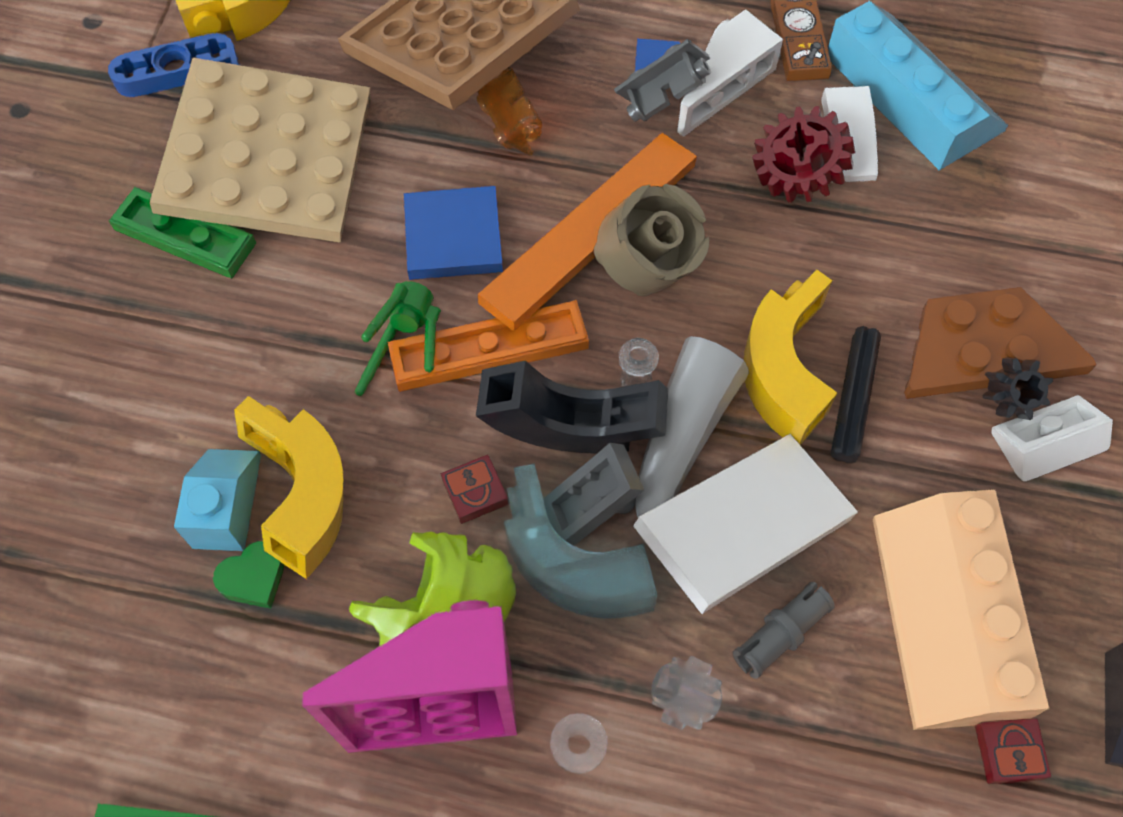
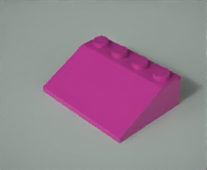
M469 600L453 604L449 612L432 614L303 692V707L348 753L517 735L512 668L501 606L489 607V604L485 601Z

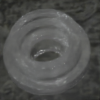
M577 713L568 715L557 723L552 731L550 745L555 761L563 769L572 773H586L595 769L603 761L607 752L608 741L606 732L599 721L592 716ZM578 734L585 736L590 742L589 749L583 754L573 753L568 747V741L572 736Z

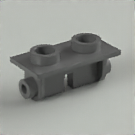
M687 39L680 44L670 47L663 56L647 67L633 72L626 81L614 88V91L632 103L627 106V112L633 121L637 122L640 119L647 121L650 117L670 105L665 91L668 88L671 89L673 97L680 99L706 82L705 77L711 74V70L706 62L710 59V56Z

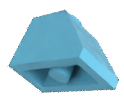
M208 449L184 476L174 528L192 549L244 551L261 459L259 451Z

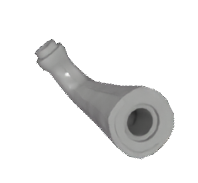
M693 336L686 338L667 384L668 402L665 436L648 440L638 477L644 491L636 497L635 508L637 518L677 496L695 460L721 416L748 377L749 370L745 361L718 343Z

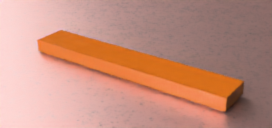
M661 133L479 292L478 304L511 330L515 331L595 258L594 246L597 242L598 231L602 221L610 211L641 186L651 184L650 186L660 187L665 184L675 185L695 167L697 156L664 133Z

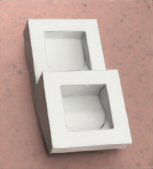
M869 86L825 88L821 99L824 117L832 111L836 112L839 123L847 122L850 136L853 137L855 153L852 154L854 167L853 170H843L845 182L876 181L878 176L877 140Z

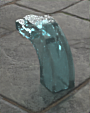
M535 463L514 467L516 486L507 488L513 519L504 521V528L510 554L527 582L550 602L565 610L588 617L605 619L623 618L653 612L658 595L644 544L607 552L586 551L569 544L557 534L547 517Z

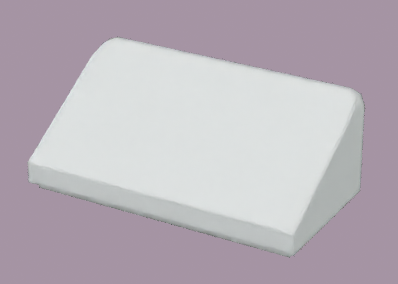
M1077 395L1034 411L1032 420L1015 418L992 427V435L1016 475L1022 481H1029L1107 451L1111 444L1113 420Z

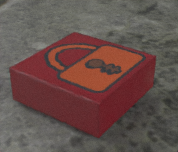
M488 454L440 473L460 524L509 505L506 492Z
M1037 718L981 722L975 726L987 784L1040 781L1051 778Z

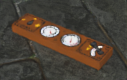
M770 0L776 33L783 39L780 52L786 81L829 79L832 66L817 1Z

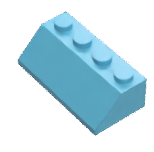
M868 1L836 19L828 45L831 63L855 87L869 86L872 104L938 170L943 169L1006 131L1008 124L889 12Z

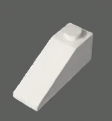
M746 9L731 20H725L720 23L711 37L705 50L710 56V59L706 62L711 70V74L705 77L706 82L684 95L681 102L677 132L683 137L776 70L783 39Z

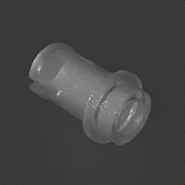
M634 338L622 345L619 351V363L622 368L620 382L623 387L652 380L651 373L657 367L659 353L656 346L647 339Z

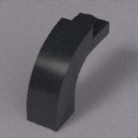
M520 361L482 369L476 417L509 437L539 447L565 452L597 454L609 443L624 445L627 452H629L631 441L665 436L668 388L659 380L605 390L578 389L556 383L542 375L527 361Z

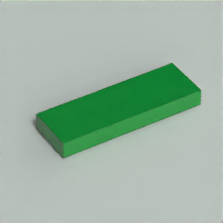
M137 187L132 189L109 220L111 226L117 232L230 279H233L256 245L253 234L231 225L153 214L150 206L152 193Z

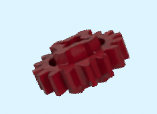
M815 106L810 115H804L801 107H796L794 117L789 119L783 113L778 114L779 125L774 127L765 124L763 129L766 139H755L754 144L757 154L752 156V160L761 185H768L773 197L784 191L789 203L794 201L797 194H803L807 203L812 202L813 192L818 190L825 197L829 196L828 185L831 182L843 185L845 183L843 170H853L854 167L852 154L855 153L853 137L850 136L847 122L839 123L837 113L834 111L823 118L820 106Z

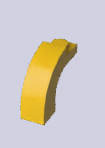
M175 0L190 38L233 30L237 41L266 28L282 14L290 0Z
M817 269L804 283L799 280L795 281L783 297L772 289L766 294L754 315L743 357L749 370L745 385L756 410L763 420L782 438L791 434L800 445L827 416L837 395L836 391L815 377L802 365L793 346V337L823 306L833 281Z
M248 396L234 409L238 437L282 466L294 481L287 498L261 525L264 551L307 580L331 550L340 530L343 517L344 486L341 458L329 433L304 409L289 423L284 414L271 405L263 406Z

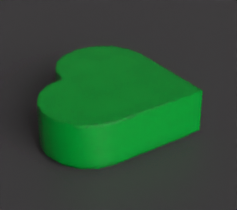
M257 541L247 546L241 556L228 557L217 565L213 574L214 586L225 598L231 601L271 609L284 571V564L264 551L263 541Z

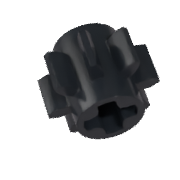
M1005 357L1002 358L1003 369L997 372L985 373V376L989 379L988 392L982 396L983 399L993 400L999 404L995 414L997 416L1010 418L1015 413L1020 419L1032 420V409L1040 405L1049 406L1051 403L1047 395L1048 385L1053 382V378H1045L1037 372L1040 366V361L1026 359L1020 364L1017 358Z

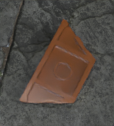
M1022 287L933 298L927 300L922 310L919 323V337L914 346L911 359L913 364L904 394L906 399L988 388L989 379L985 376V373L997 372L1003 369L1002 358L1005 357L1017 358L1020 364L1026 359L1040 361V366L1037 372L1045 378L1053 379L1089 374L1096 366V362Z

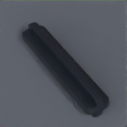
M860 326L855 329V334L852 336L830 453L836 461L855 463L861 455L881 341V333L876 328Z

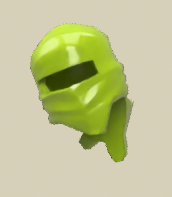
M432 531L424 533L413 532L409 544L427 553L422 579L416 596L402 603L389 596L379 598L374 604L352 601L349 607L353 617L374 626L380 635L379 646L432 614L451 611L450 607L453 604L462 601L479 600L487 602L489 607L501 606L503 621L505 622L514 604L516 584L512 577V565L500 549H494L489 545H480L473 554L468 555L467 538L465 535H453L445 532L437 534Z

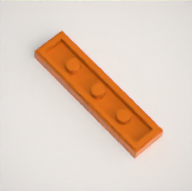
M577 300L539 308L515 331L511 330L497 318L436 331L434 370L432 372H426L424 369L425 334L388 342L399 392L481 374L482 369L520 361H527L529 363L589 349V338Z

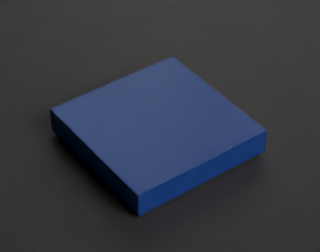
M495 186L404 193L407 272L409 280L503 272Z

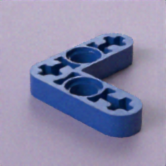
M212 33L124 53L111 61L108 66V74L117 92L127 97H138L184 86L192 58L197 57L199 59L240 65L231 39L224 34ZM220 53V56L214 58V54ZM173 60L184 61L183 66L173 71L164 70L165 65ZM154 67L156 72L151 73L149 68Z

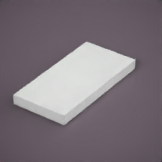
M789 434L639 516L634 524V528L700 613L703 614L848 523L858 511L793 436Z

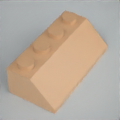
M996 490L940 493L875 515L872 520L913 730L976 726L981 722L1031 719L1048 710L1049 705Z

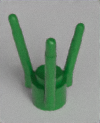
M413 281L396 283L390 298L363 332L361 339L364 342H369L390 316V322L355 388L357 396H362L365 393L389 348L388 342L393 340L397 330L404 333H413L425 325L424 369L426 372L434 370L436 323L441 310L438 307L432 306L434 296L426 286Z

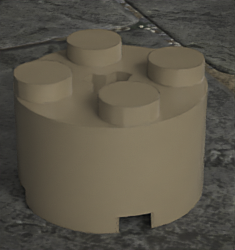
M651 184L641 186L606 215L598 231L597 242L594 246V255L597 261L603 265L606 272L616 283L638 296L645 297L652 293L660 292L690 274L701 265L709 249V236L705 238L702 224L706 221L702 208L691 195L674 185L665 184L660 187L650 186Z

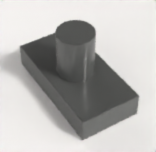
M609 443L544 497L541 502L559 546H575L614 514L629 513L635 506L636 497L644 491V488L625 446Z

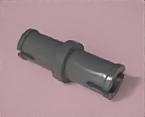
M810 582L782 610L773 609L764 617L765 625L743 645L733 651V657L739 667L746 674L749 672L753 679H758L787 649L795 651L804 643L803 635L823 616L835 608L830 594L822 586L818 588L817 583Z

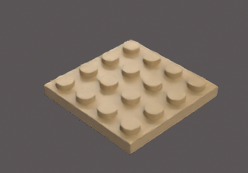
M192 58L150 199L153 214L341 243L370 102V87Z

